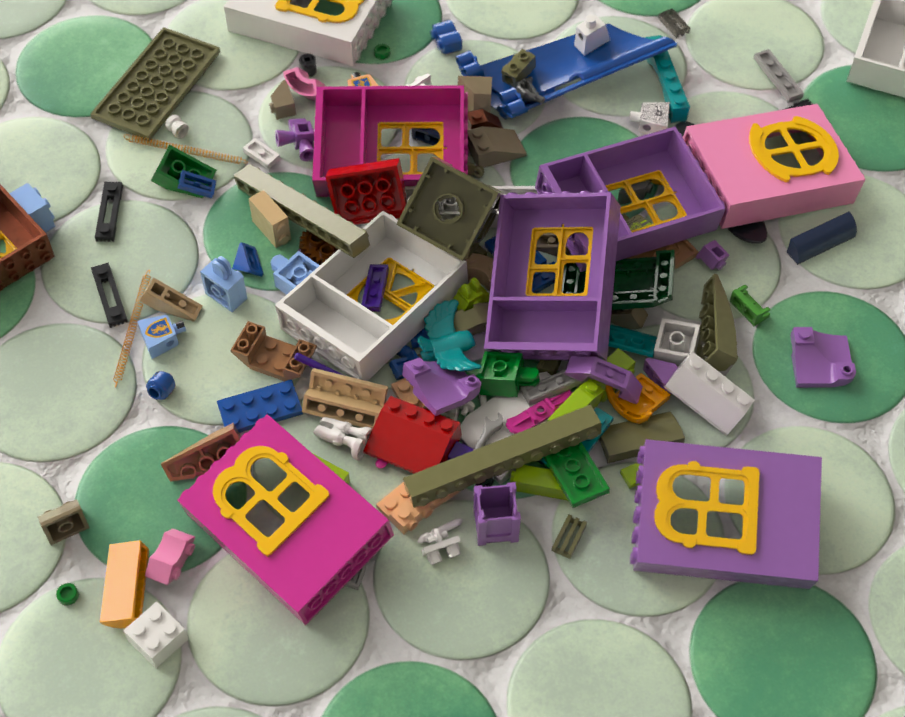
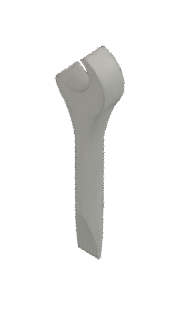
M498 413V419L495 421L485 417L483 433L473 450L485 446L490 436L502 428L503 417L500 413Z

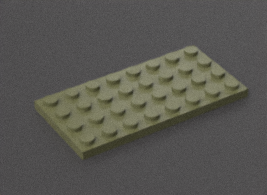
M163 27L90 113L91 118L150 141L220 54V47Z

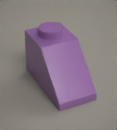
M646 358L643 371L650 380L672 394L664 386L675 373L678 366L675 363Z

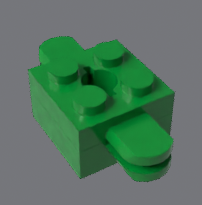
M485 351L480 369L464 371L468 376L474 374L481 381L480 395L518 397L521 386L536 387L540 382L538 369L525 367L522 353Z

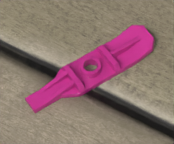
M569 389L553 398L543 399L522 413L507 419L505 426L513 434L537 426L547 420L572 392ZM543 409L544 412H538L537 410Z

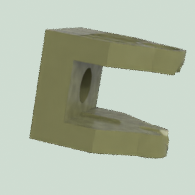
M431 156L396 225L464 261L471 257L489 231L498 212L500 195L504 193L454 168L448 162ZM455 197L460 215L452 219L443 220L439 212V202Z

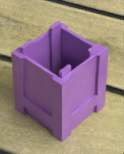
M515 482L482 487V485L474 486L473 513L478 546L510 541V543L519 542L521 517L520 512L517 511Z

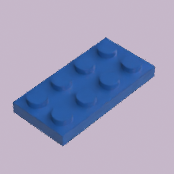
M292 380L217 400L224 427L234 423L239 433L251 430L255 423L267 414L276 422L303 415Z

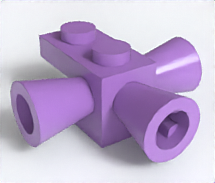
M305 118L289 119L288 126L290 131H275L277 147L294 143L295 149H299L301 160H313L314 148L312 145L315 129L312 128L310 121H306Z

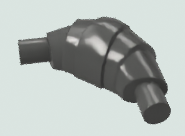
M532 77L523 78L517 82L516 91L521 94L523 101L528 103L536 101L541 104L544 103L545 97L540 96L532 85Z

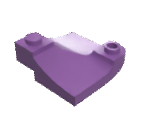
M793 327L790 337L796 388L839 387L847 385L854 380L856 368L855 363L851 361L847 336L817 332L812 327Z
M419 357L403 365L402 375L413 386V394L435 416L470 402L479 394L481 389V381L474 374L468 376L464 371L442 369L437 364V361H423Z

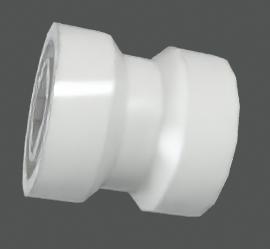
M172 115L166 120L165 127L176 138H183L189 132V126L178 115Z

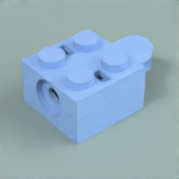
M300 251L295 253L289 260L280 254L276 255L271 259L275 287L287 295L320 265Z
M219 256L200 271L205 294L230 312L236 310L247 299L244 276L241 272L233 270L229 261L224 257Z

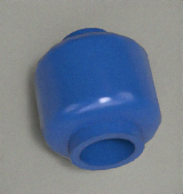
M164 371L156 372L146 384L149 396L156 400L166 399L176 386L173 376Z

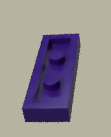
M370 264L361 305L372 312L381 311L389 272L388 264Z

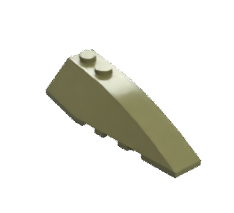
M714 273L703 287L701 304L704 306L699 313V318L702 319L696 354L717 371H726L738 359L736 330L725 290L718 275Z

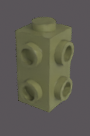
M524 49L514 54L512 60L502 68V81L516 89L517 82L526 78L536 67V56Z

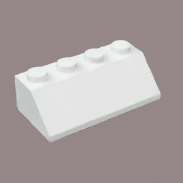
M693 351L682 361L664 386V388L726 436L755 401V399Z

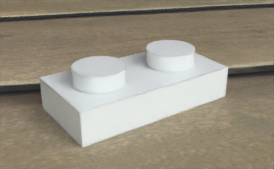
M256 138L243 147V153L267 169H270L280 160V154Z

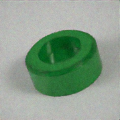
M386 44L376 45L374 47V56L380 60L389 58L390 47Z
M65 583L57 589L56 597L62 605H72L77 601L79 592L74 584Z

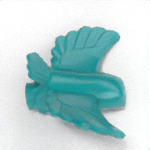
M456 299L445 300L442 303L436 304L434 309L429 311V315L424 318L426 323L425 330L428 332L429 339L422 336L418 338V343L422 349L420 354L423 361H437V364L442 369L460 372L480 369L482 367L480 364L472 362L463 353L476 345L473 335L469 330L456 332L454 328V315L458 301Z

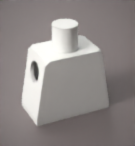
M587 15L586 21L576 27L574 45L584 56L610 41L607 27L597 15Z

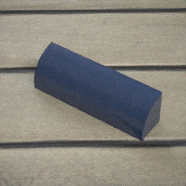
M848 211L791 238L787 253L798 265L856 237L857 225L853 215Z

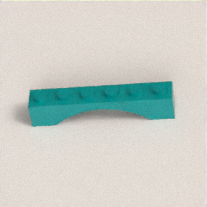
M662 35L650 36L645 38L656 40L658 38H661ZM668 50L646 59L647 63L653 66L658 75L665 102H669L668 117L670 122L687 121L690 105Z

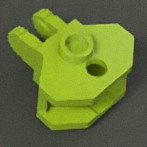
M474 277L470 280V283L461 285L453 299L458 301L456 309L458 311L463 309L465 312L473 309L474 304L489 302L490 294Z

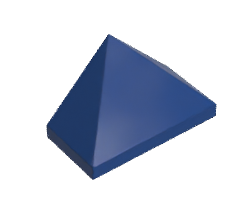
M241 242L238 246L232 269L262 277L264 274L256 247Z

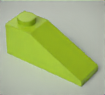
M588 379L563 402L547 421L590 404L594 409L598 406L605 390L591 379Z

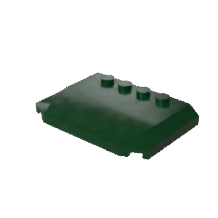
M675 250L656 251V257L629 258L616 261L612 310L653 308L673 300ZM567 263L564 266L562 293L580 294L584 292L586 271L580 272L576 263Z

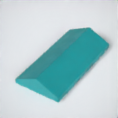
M610 324L608 346L654 357L657 336Z

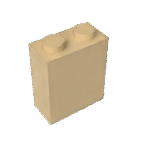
M262 190L248 198L252 221L275 248L290 241L288 216L271 197Z

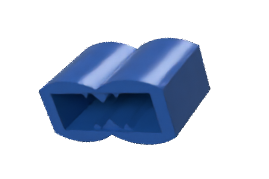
M452 20L432 25L430 33L432 39L436 40L438 50H441L443 54L462 50V39Z

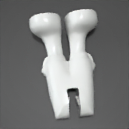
M323 417L320 425L315 428L313 433L315 436L336 446H348L351 448L352 457L360 461L364 456L363 450L373 428H357L346 421Z

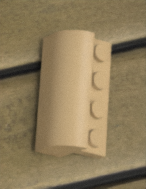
M313 368L309 389L304 394L302 412L346 421L359 427L373 428L381 409L387 402L388 386Z

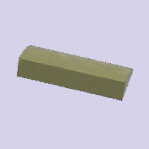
M669 411L652 415L646 422L641 424L626 421L610 425L599 441L607 462L613 463L637 457L640 446H644L646 439L684 443L685 436L676 418Z

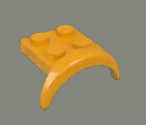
M642 373L636 376L643 386L637 404L619 398L620 390L615 393L611 386L605 384L607 397L612 407L622 417L636 424L646 422L653 415V412L670 399L671 395Z

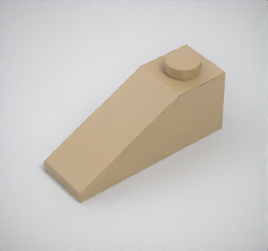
M154 277L139 300L157 311L191 321L196 320L203 306Z

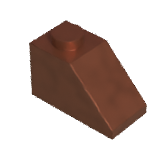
M484 109L468 112V130L482 126L503 128L499 118Z

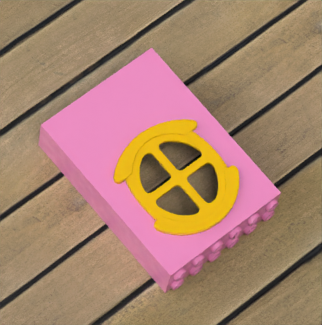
M818 104L691 125L686 127L683 135L686 145L690 147L694 158L698 160L702 171L706 173L710 184L716 189L718 197L725 204L726 209L719 223L721 229L853 204L866 180ZM806 132L812 142L796 144L790 134ZM782 135L788 145L787 147L767 149L765 147V140L769 137ZM816 148L822 160L816 165L810 166L800 151ZM793 153L801 168L784 166L773 160L771 156Z

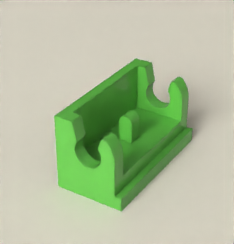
M742 285L732 291L729 302L753 326H756L770 317L769 311L771 309L769 307L763 309L748 294L746 290L748 286Z

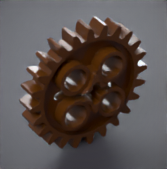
M308 230L306 232L303 231L302 236H300V252L318 265L324 263L338 250V248Z

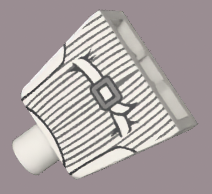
M669 102L642 103L640 112L630 111L629 121L639 122L638 131L645 134L667 129Z

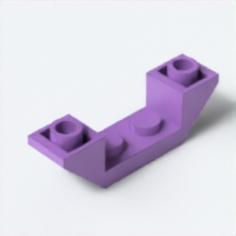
M571 356L565 371V375L581 382L586 377H590L620 390L619 398L634 404L638 403L643 386L633 373L597 357Z

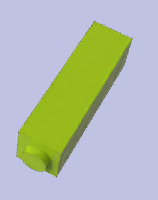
M523 465L517 468L516 471L511 472L510 483L515 482L517 492L568 501L550 469Z

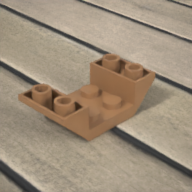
M248 321L230 351L250 369L282 381L301 377L307 366L295 360V354L300 353L311 358L317 349V345L299 339L296 346L267 336L264 326Z

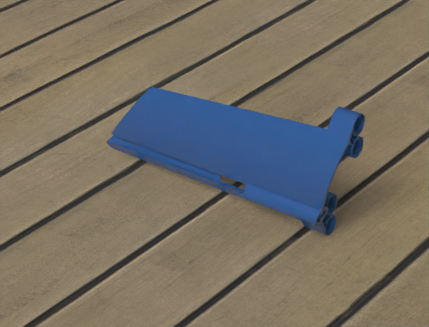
M608 23L605 25L610 41L585 56L574 45L576 34L526 50L536 56V67L527 77H532V85L540 96L545 97L544 103L567 92L672 49L678 43L669 37H661L656 40L640 37ZM471 50L457 55L455 58L462 76L492 77L491 107L498 111L503 119L515 118L527 113L529 109L541 105L537 101L530 103L523 101L521 94L517 93L514 87L502 81V68L512 60L514 54L483 65H479L477 57L472 54ZM581 78V81L555 92V88Z

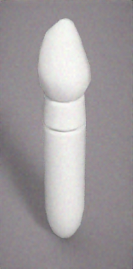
M455 519L438 527L439 532H448L458 527L462 523V519ZM433 531L422 534L417 542H428L427 537L433 536Z

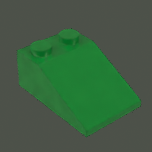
M169 145L151 181L167 190L203 198L204 196L178 189L180 173L184 170L213 179L217 170Z

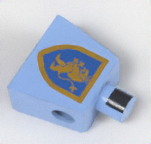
M168 315L137 321L151 359L178 346L177 334L186 331L183 321L172 324Z

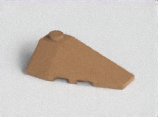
M232 423L162 462L161 466L170 482L204 475L215 461L220 460L225 455L228 448L234 446L240 440L241 436L235 424Z

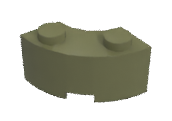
M489 303L474 304L473 309L465 312L463 309L457 311L454 315L455 331L469 330L473 336L486 332Z

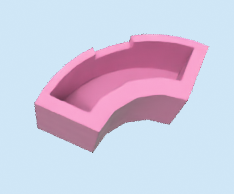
M299 67L283 72L289 87L307 99L316 101V87L325 86L324 83L317 79H310L308 73Z
M176 529L165 532L159 547L149 558L145 577L166 585L170 584L173 580H177L188 555L191 556L194 552L195 544L193 542L195 536Z

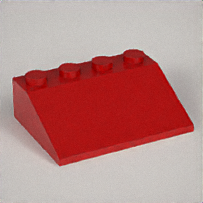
M400 158L329 169L325 176L334 213L339 214L347 221H351L354 225L369 223L382 211L393 215L396 219L400 218L407 204Z
M390 396L378 415L363 452L415 474L447 461L448 455L455 443L459 442L462 437L460 422L442 415L435 416L427 409Z

